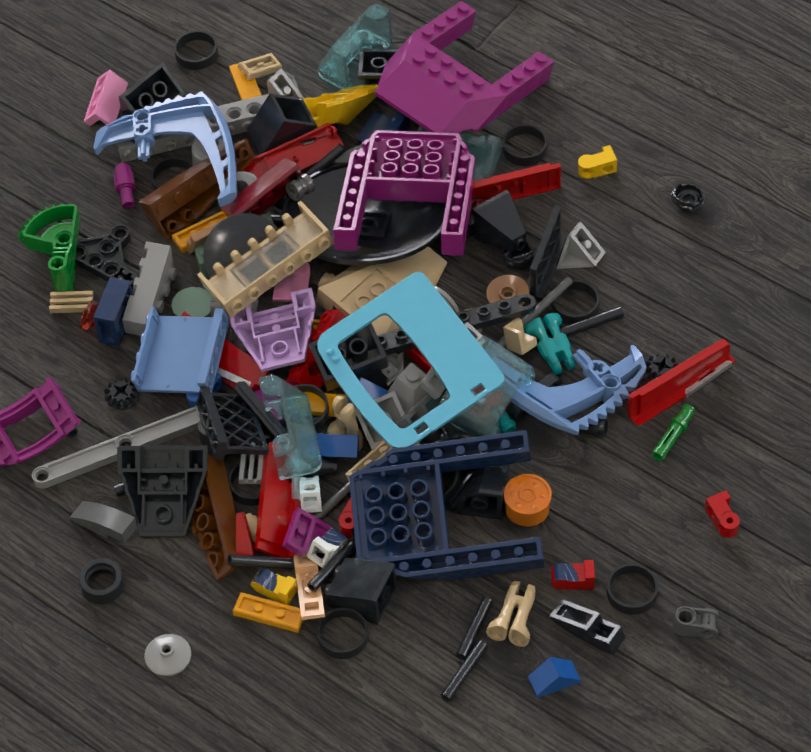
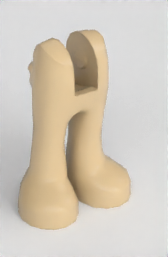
M336 396L332 403V409L337 420L328 426L327 433L359 435L360 451L363 447V435L356 420L357 408L353 403L348 404L346 397Z
M513 581L506 594L499 616L490 622L486 634L493 640H504L507 636L513 610L518 608L509 631V640L516 646L524 647L528 645L530 640L526 621L533 605L536 591L535 586L528 584L524 597L519 596L520 581Z

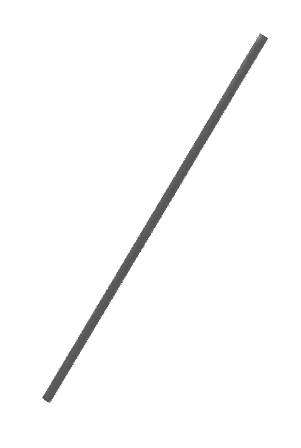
M566 277L536 305L533 313L527 314L522 318L523 329L573 283L571 278ZM505 335L488 350L493 356H496L506 346ZM444 391L443 394L449 399V393ZM347 482L322 506V512H315L313 516L321 520L351 492L350 482Z

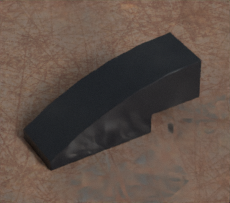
M562 599L550 614V619L586 643L613 655L625 639L621 626L603 620L600 613L569 601Z

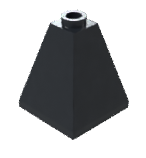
M507 190L472 208L475 238L477 240L511 252L522 250L526 247V232L511 195Z

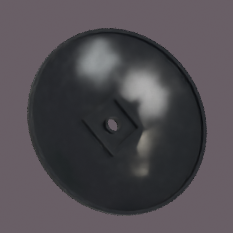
M348 163L333 165L311 174L310 177L314 182L315 190L308 195L304 194V197L298 201L292 200L288 195L284 203L283 215L288 213L293 219L299 216L302 212L298 202L302 201L329 230L334 241L333 229ZM367 199L356 251L335 250V244L319 254L317 258L338 264L364 266L395 262L415 255L429 247L441 236L446 202L377 201Z

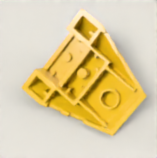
M359 85L339 90L336 93L321 94V96L316 98H303L317 125L316 129L328 123L348 125L376 97L375 93L378 85Z

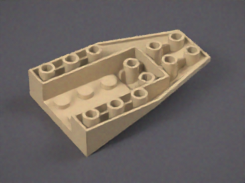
M427 247L415 255L395 262L364 266L352 265L318 288L316 302L326 310L338 309L344 315L349 316L412 273H423L432 285L436 286L447 265V261ZM386 315L372 322L377 335L401 329Z

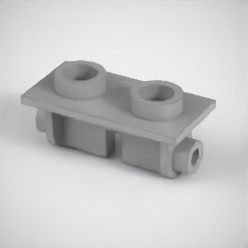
M403 351L399 355L397 353L387 355L388 367L382 369V373L387 377V385L395 381L404 370Z

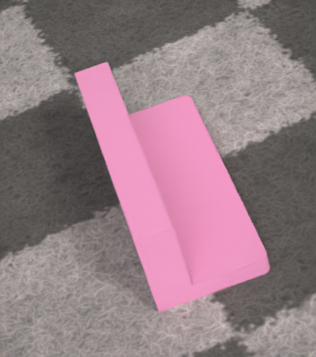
M111 70L98 77L84 122L91 126L98 120L106 125L115 121L120 110L119 96L126 91L128 83Z

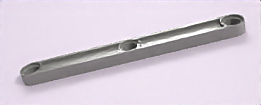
M197 406L39 466L32 472L34 485L41 489L48 488L117 461V446H120L123 442H130L131 446L159 445L198 429V423L201 419ZM40 474L48 475V478L44 481L37 480Z

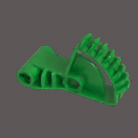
M62 202L59 206L52 204L51 208L45 206L44 211H37V215L31 214V220H26L25 225H22L21 231L18 232L19 241L25 244L27 249L51 255V259L48 261V268L55 292H68L74 289L75 256L80 227L77 206L74 204L64 205ZM73 219L72 222H62L49 227L41 237L35 236L42 228L51 223Z

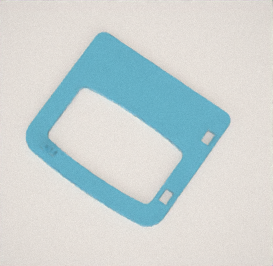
M421 272L412 273L326 330L318 340V352L339 386L366 421L392 448L414 446L421 439L476 404L480 399L500 388L504 383V375L429 279ZM383 315L391 318L411 339L437 373L450 395L447 401L406 428H399L377 405L354 375L338 349L341 342ZM482 385L485 390L474 396L471 391ZM425 423L428 428L417 434L415 429Z

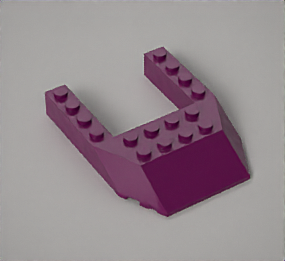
M460 1L415 31L385 64L375 95L429 132L461 134L463 130L469 129L474 132L482 129L548 81L554 61L538 51L495 83L490 84L467 67L440 51L472 29L476 10Z
M376 130L369 139L362 143V147L358 151L354 150L350 154L333 229L335 250L356 251L367 199L377 201L446 202L441 231L442 255H463L472 202L475 158L468 152V147L462 142L458 133Z

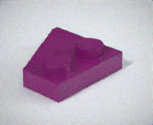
M298 507L293 513L282 546L302 557L309 551L315 538H321L333 527Z

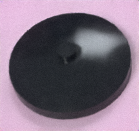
M249 213L232 215L219 222L210 232L204 246V265L210 279L216 275L213 269L215 263L219 262L225 269L233 263L230 256L233 250H237L243 256L251 250L247 243L250 238H254L260 244L268 238L265 228L271 225L275 231H278L279 229L276 225L262 216ZM281 241L264 254L276 266L288 257V248ZM259 258L241 270L251 283L269 271ZM271 287L270 289H268V290H267L266 292H264L263 294L267 293L268 291H270V290L273 289L274 287Z

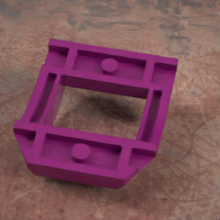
M48 376L46 382L41 387H35L22 399L0 411V467L17 464L40 454L56 444L80 424L81 419L77 418L61 392L62 388L51 377ZM43 407L56 429L37 443L17 452L3 428L23 420Z

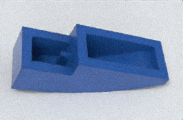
M293 433V443L297 445L299 455L358 458L359 435Z

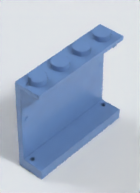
M151 307L149 315L146 317L145 331L141 335L140 350L136 354V365L131 372V381L138 392L199 394L200 387L207 386L212 393L230 321L224 308H215L213 317L159 316L155 307Z

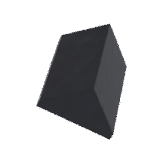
M160 62L119 96L122 116L133 115L135 110L144 109L145 106H153L156 102L164 103L167 98L174 100L177 96L182 97L185 95V92L163 62Z

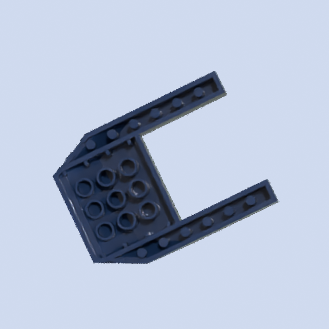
M527 430L393 448L375 462L371 461L364 469L357 470L349 475L357 559L395 564L396 576L405 579L455 580L545 568L540 537L450 549L442 473L531 461Z

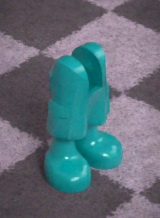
M550 313L545 315L543 322L540 317L529 322L524 327V333L533 337L536 336L540 342L537 348L541 356L547 361L553 373L558 375L562 374L561 361L564 362L569 371L576 368V363L571 352V344L566 334L561 333L559 326L562 324L561 316L558 313ZM545 328L550 331L553 338L548 337Z

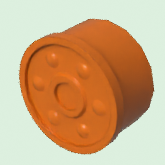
M521 474L512 478L504 489L505 510L509 519L519 526L526 527L535 526L543 522L549 515L552 493L549 484L543 478L534 474Z

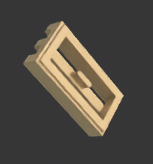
M272 53L238 64V69L242 70L243 75H247L246 79L248 81L275 73L282 68V65Z
M93 291L50 293V313L93 311Z

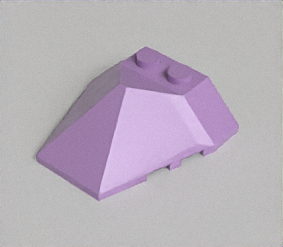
M312 287L291 292L293 304L253 314L249 305L230 318L233 330L262 372L305 362L316 308Z

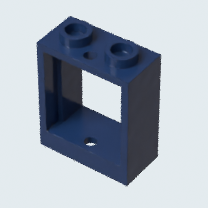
M112 277L108 280L93 317L99 343L120 346L125 334L122 320L129 297L133 295L131 283L128 280Z

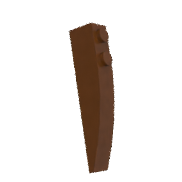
M208 455V469L190 522L192 524L191 530L193 534L198 536L200 540L198 544L201 550L206 552V560L218 581L235 570V566L227 564V557L229 554H236V515L224 461L215 460L214 456Z

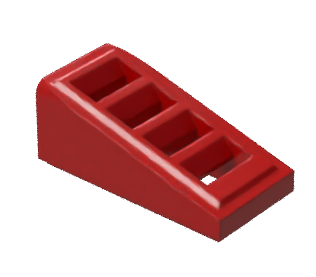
M244 511L237 513L236 555L256 556L257 553L246 513Z

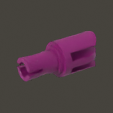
M120 163L115 167V172L113 173L115 190L121 195L122 208L131 209L135 206L132 193L136 188L131 167L127 163Z

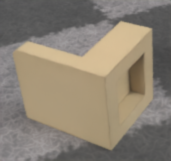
M517 318L503 327L507 349L523 355L537 346L536 337L524 333L522 319Z

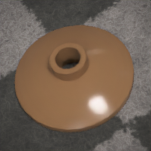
M502 275L490 282L486 291L489 303L522 294H529L527 283L515 275Z

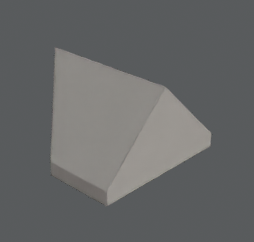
M282 68L267 81L268 94L304 98L300 93L294 76L283 71Z
M578 222L568 235L556 269L595 267L606 253L582 222Z

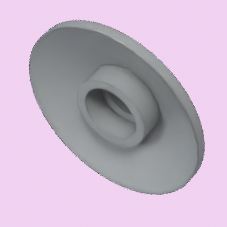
M164 634L156 637L148 644L145 650L147 667L153 673L160 676L179 674L188 666L191 660V648L188 642L175 634ZM165 650H171L169 653L163 652Z

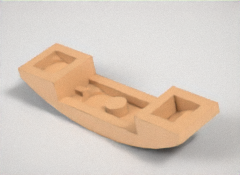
M308 552L302 557L296 554L293 556L302 620L325 617L321 587L316 592H313L307 586V583L319 572L318 564L306 557Z

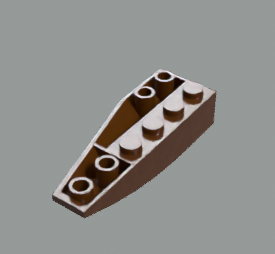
M246 139L233 144L237 172H242L255 158ZM226 149L219 152L221 160L227 157ZM209 157L177 175L138 201L147 219L165 239L168 240L173 234L199 219L221 193ZM228 168L224 170L225 179L228 177Z

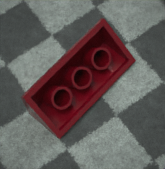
M285 157L240 192L233 202L221 207L227 217L242 213L261 216L287 195L286 183L296 180L301 175L300 166Z

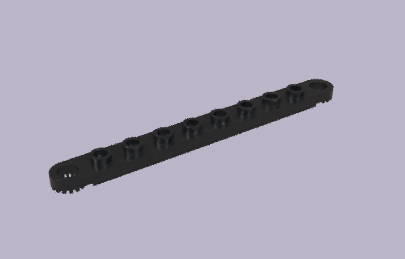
M522 294L455 314L463 324L468 322L478 330L517 319L522 315H530L535 311L536 300L529 294ZM523 302L530 304L529 306H521ZM402 329L377 335L386 355L416 347Z

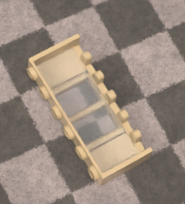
M302 201L298 202L302 212L299 216L293 219L288 213H285L282 216L285 226L278 231H275L271 225L267 226L265 233L268 238L260 244L254 238H250L247 243L251 250L243 256L237 250H233L230 253L233 263L225 269L219 262L215 263L213 269L216 275L211 279L207 280L201 272L197 274L204 288L221 308H224L230 318L256 301L260 295L292 274L300 266L310 262L334 244L329 230Z

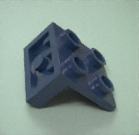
M373 112L357 136V142L362 144L376 130L407 131L410 127V118L401 112L393 118Z

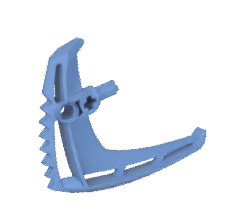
M201 91L196 95L189 93L185 98L177 96L174 100L167 98L164 103L156 102L153 106H145L144 109L135 110L133 115H125L97 131L93 147L96 155L100 154L108 145L135 139V145L138 148V160L142 159L143 162H147V159L150 158V148L155 145L157 135H193L203 146L214 168L221 192L217 198L220 207L228 205L237 197L236 159L227 123L215 103ZM208 118H214L219 128L216 133H212L207 122ZM222 138L227 154L224 160H221L216 142ZM225 168H228V186H227V187H226V185H225V177H224V170H225Z
M634 345L630 346L629 356L611 367L601 360L592 361L583 350L578 349L573 354V358L583 368L582 372L586 379L569 385L547 387L518 373L485 350L505 377L503 385L498 388L505 397L540 421L574 435H578L579 429L588 430L589 424L597 425L598 418L606 419L607 413H614L615 406H622V399H628V392L636 389L646 372L643 355ZM600 401L605 402L579 420L570 422L566 419Z

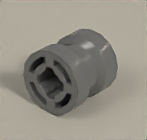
M305 173L298 176L296 180L286 183L287 194L294 201L300 200L304 197V194L308 195L315 190L312 178Z

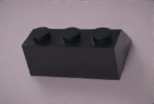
M360 49L358 79L380 80L385 64L399 49Z
M372 323L341 342L338 346L343 358L357 379L388 367L387 355ZM318 341L310 343L311 353L327 392L340 387L318 352Z

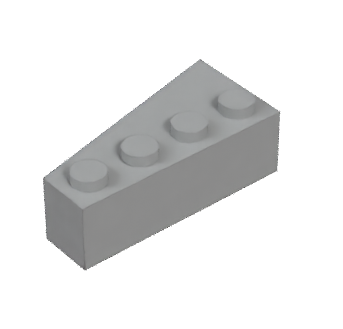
M146 241L144 249L147 255L146 258H141L140 278L135 277L133 295L129 297L122 320L125 333L141 336L145 331L146 317L149 315L151 307H155L158 314L162 313L165 296H169L171 281L175 280L177 269L174 268L171 246Z

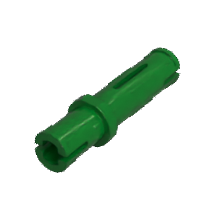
M684 404L678 415L672 418L670 427L652 452V457L655 460L662 462L679 435L685 432L688 427L687 423L695 413L693 406Z

